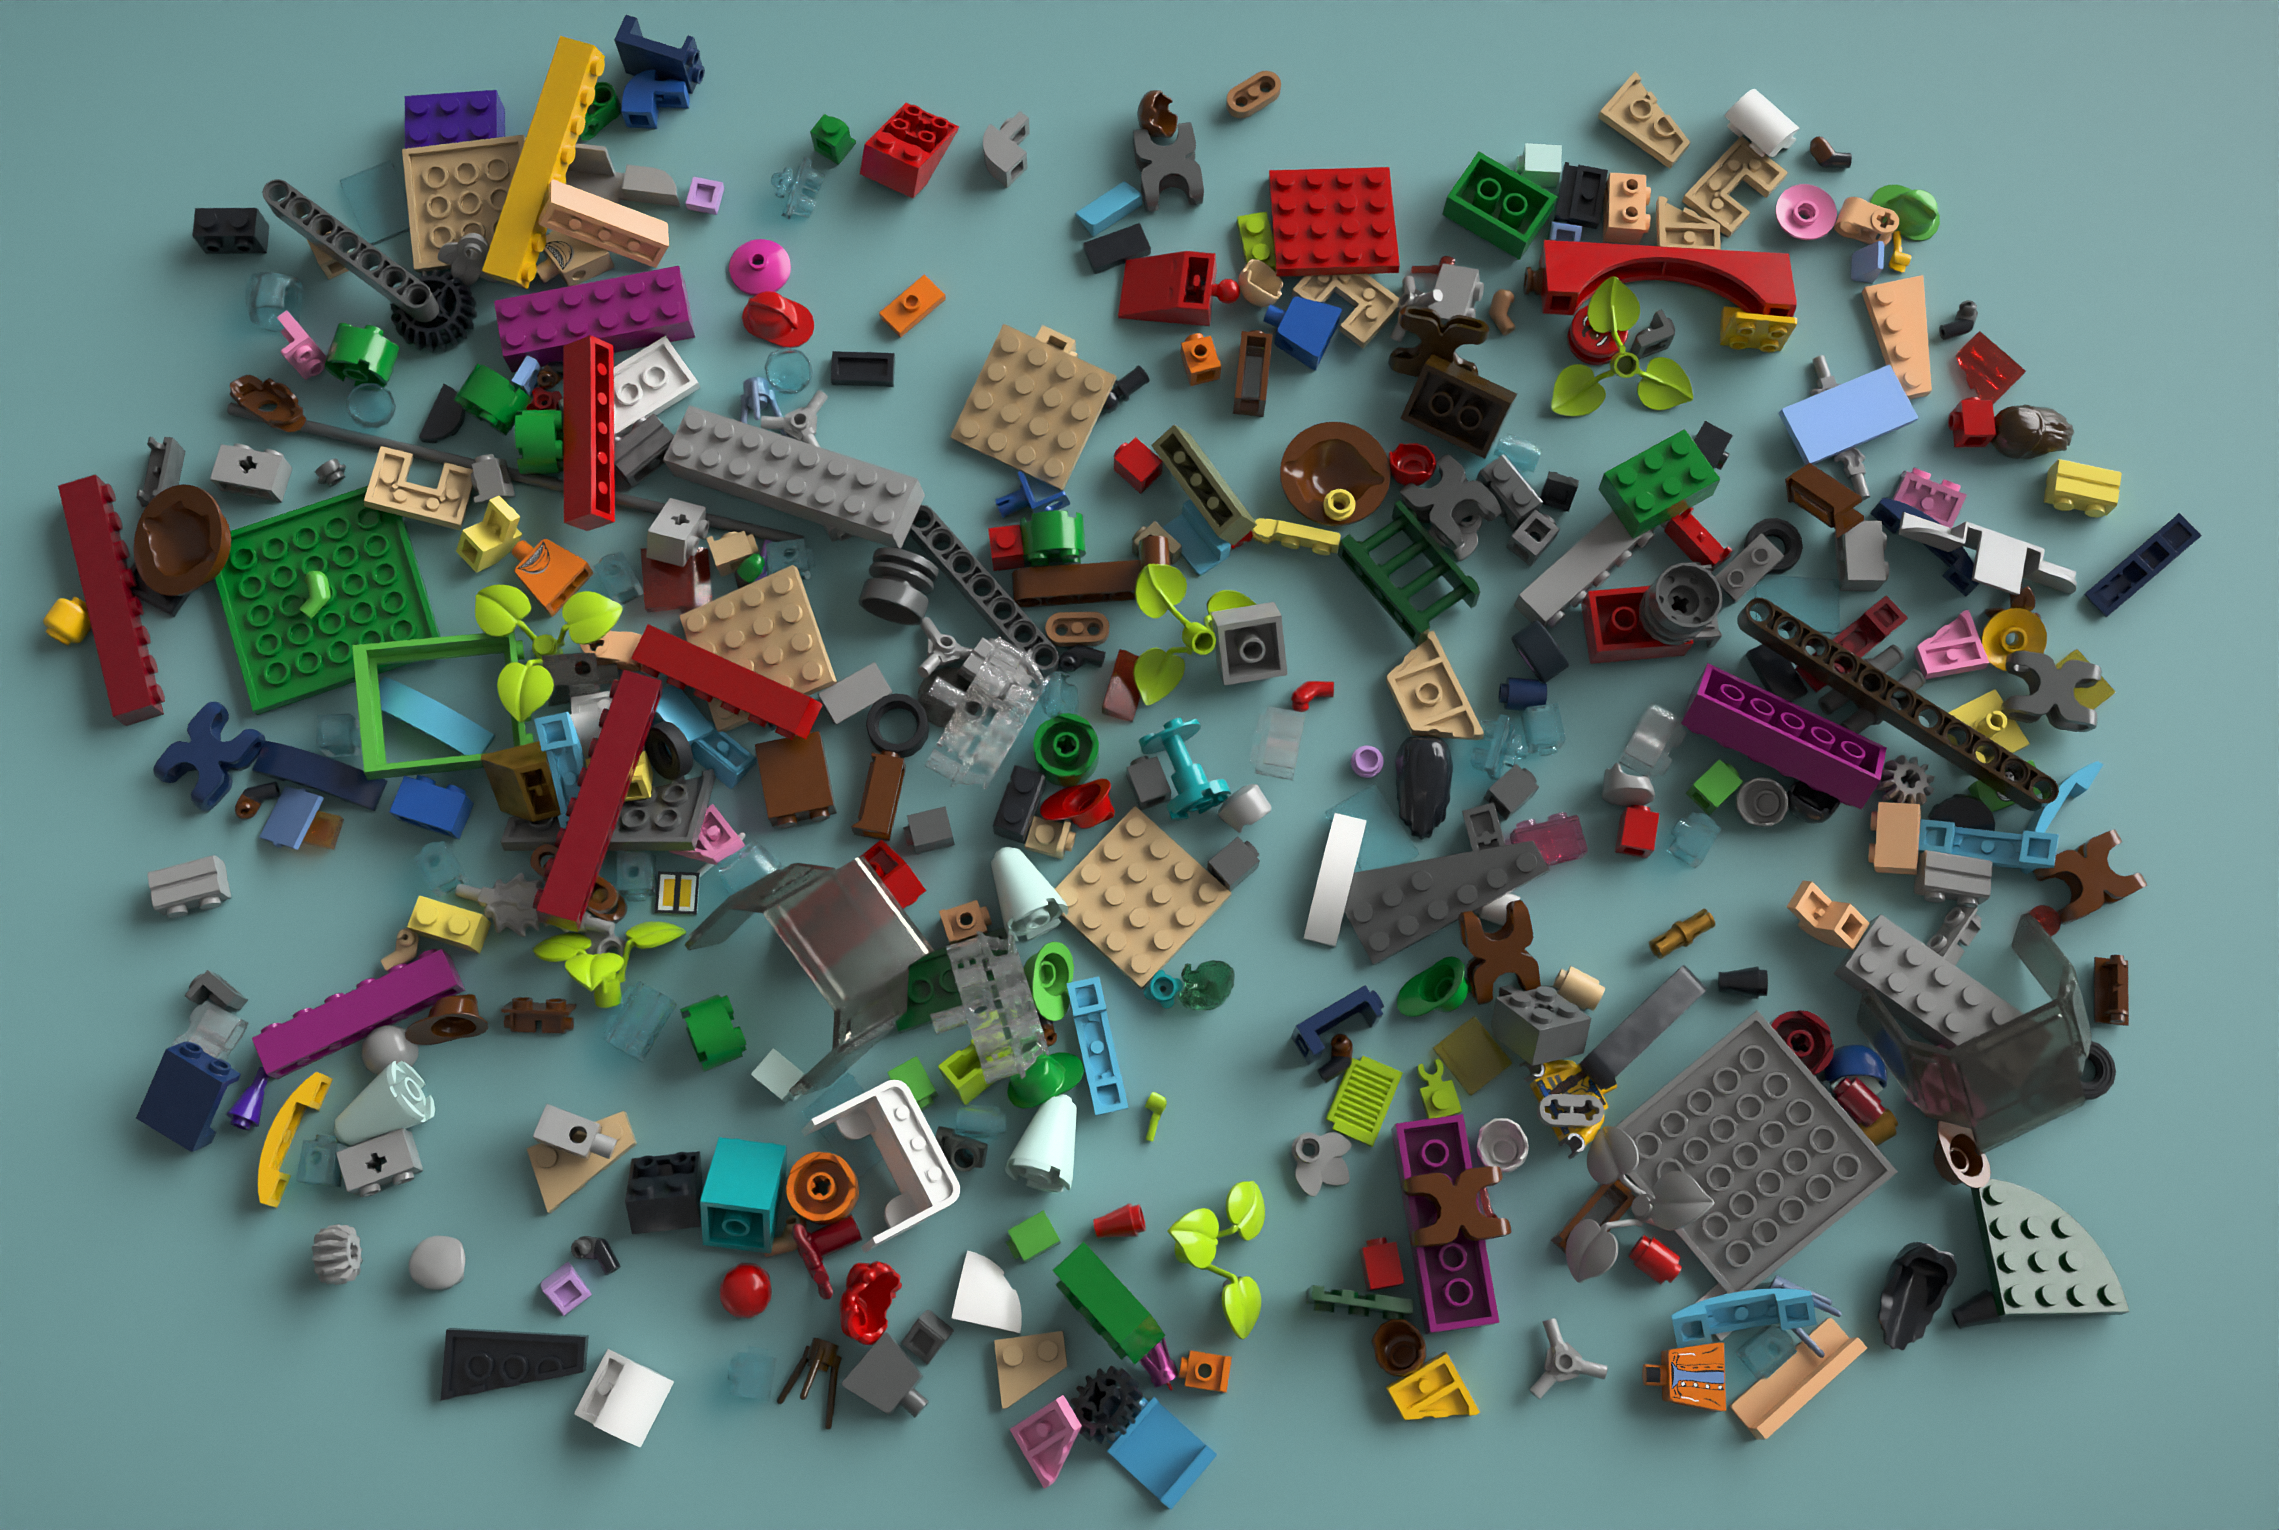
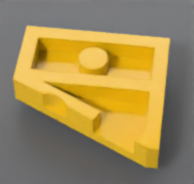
M1442 1352L1422 1364L1418 1371L1407 1377H1401L1385 1387L1404 1420L1422 1419L1423 1417L1441 1418L1466 1414L1472 1416L1480 1413L1446 1352Z

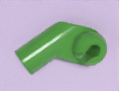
M310 571L306 574L305 583L307 584L310 597L299 608L311 620L331 597L328 578L320 571Z

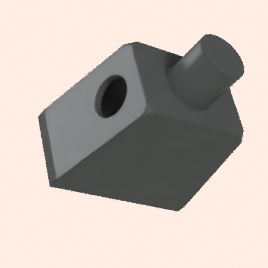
M887 1332L879 1338L841 1383L846 1389L888 1415H892L901 1405L916 1418L929 1402L915 1389L922 1380L923 1375L894 1338Z

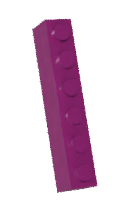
M430 949L420 954L417 961L408 965L402 963L391 967L385 976L376 980L375 978L361 981L356 985V989L346 994L337 993L329 996L324 1000L325 1004L317 1008L302 1009L294 1013L293 1019L285 1023H273L261 1029V1034L253 1037L252 1040L266 1074L275 1079H280L366 1038L372 1030L378 1027L394 1025L432 1007L440 998L457 995L466 991L451 956L443 949Z

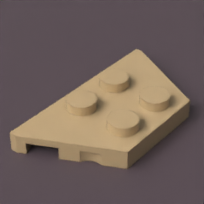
M1434 630L1430 631L1427 640L1415 650L1412 649L1404 657V661L1386 676L1387 686L1412 736L1481 740L1483 739L1484 732Z

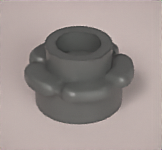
M336 458L325 462L315 471L319 477L318 483H327L329 487L338 484L345 478L343 473L346 466L344 464L341 465Z

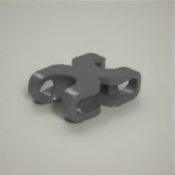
M1191 122L1179 123L1177 125V139L1168 146H1159L1152 142L1147 129L1133 130L1135 163L1137 169L1142 172L1141 194L1145 211L1158 210L1160 193L1169 187L1179 188L1184 191L1190 205L1203 204V178L1201 167L1195 161L1196 140Z
M1445 454L1436 461L1442 478L1438 485L1422 489L1413 483H1409L1400 489L1399 492L1404 505L1414 510L1420 522L1431 523L1434 526L1436 537L1454 551L1465 543L1461 539V531L1458 526L1462 519L1471 515H1478L1490 522L1502 514L1495 496L1479 481L1472 480L1468 482L1464 467L1450 455Z
M2015 651L2007 655V672L2024 679L2029 686L2030 694L2024 696L2014 695L2004 701L2001 712L2006 718L2024 723H2033L2046 714L2049 723L2054 728L2060 730L2088 732L2097 727L2098 716L2096 711L2080 705L2074 697L2073 689L2089 688L2100 681L2102 674L2100 666L2079 660H2070L2057 669L2054 660L2046 654Z

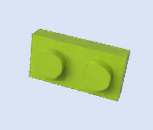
M1267 211L1237 216L1236 223L1245 263L1247 264L1251 259L1260 260L1276 272L1273 237Z

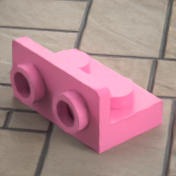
M286 310L277 319L285 327L280 332L290 344L280 352L297 372L307 380L324 370L326 355Z
M1914 467L1911 473L1903 471L1901 474L1902 480L1893 500L1915 507L1935 519L1941 525L1952 528L1967 496L1959 492L1961 486L1945 479L1942 480L1941 484L1929 480L1931 477L1930 473Z

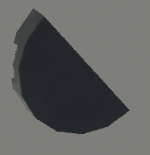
M443 384L420 433L419 439L421 442L438 443L437 440L445 439L450 435L454 436L463 425L465 409L454 401L457 392L446 384Z
M1955 794L1940 804L1934 805L1928 815L1929 820L1953 822L1956 827L1995 831L1996 823L1991 810L1981 799L1970 794Z

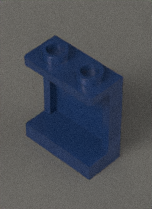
M625 15L614 39L625 72L635 76L647 70H656L659 81L675 79L685 82L688 93L693 94L696 85L702 82L705 73L695 38L688 35L682 48L643 37L638 19Z
M1364 985L1296 1025L1291 1038L1306 1063L1310 1065L1320 1059L1325 1050L1323 1043L1318 1037L1319 1035L1357 1013H1361L1369 1027L1372 1028L1383 1015L1381 1009L1384 1008V1005L1379 995L1374 990L1370 992L1367 986Z
M185 1041L169 1047L163 1054L136 1119L190 1152H194L212 1143L216 1135V1131L210 1128L212 1120L227 1087L237 1082L241 1074L232 1069L228 1062L216 1059L204 1052L203 1048L196 1043Z

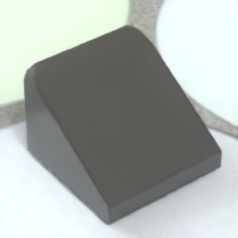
M926 1310L917 1319L901 1343L928 1365L954 1330L932 1311Z

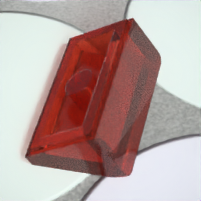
M1119 649L1102 705V714L1133 722L1141 697L1133 676L1134 665L1139 656Z

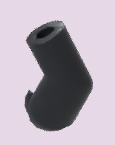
M1075 645L1060 656L1059 666L1064 672L1075 671L1086 663L1102 667L1106 652L1083 645Z

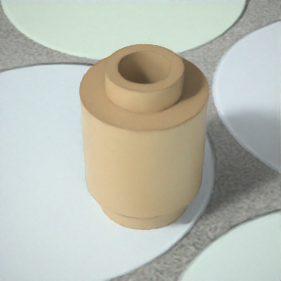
M1572 966L1567 971L1561 969L1552 985L1557 988V993L1583 1010L1588 1008L1594 1011L1605 991V987L1599 984V980Z

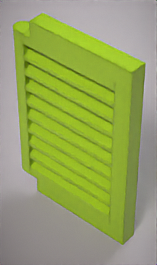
M1364 1055L1360 1061L1352 1058V1064L1345 1071L1326 1116V1120L1334 1123L1332 1130L1373 1147L1403 1072Z

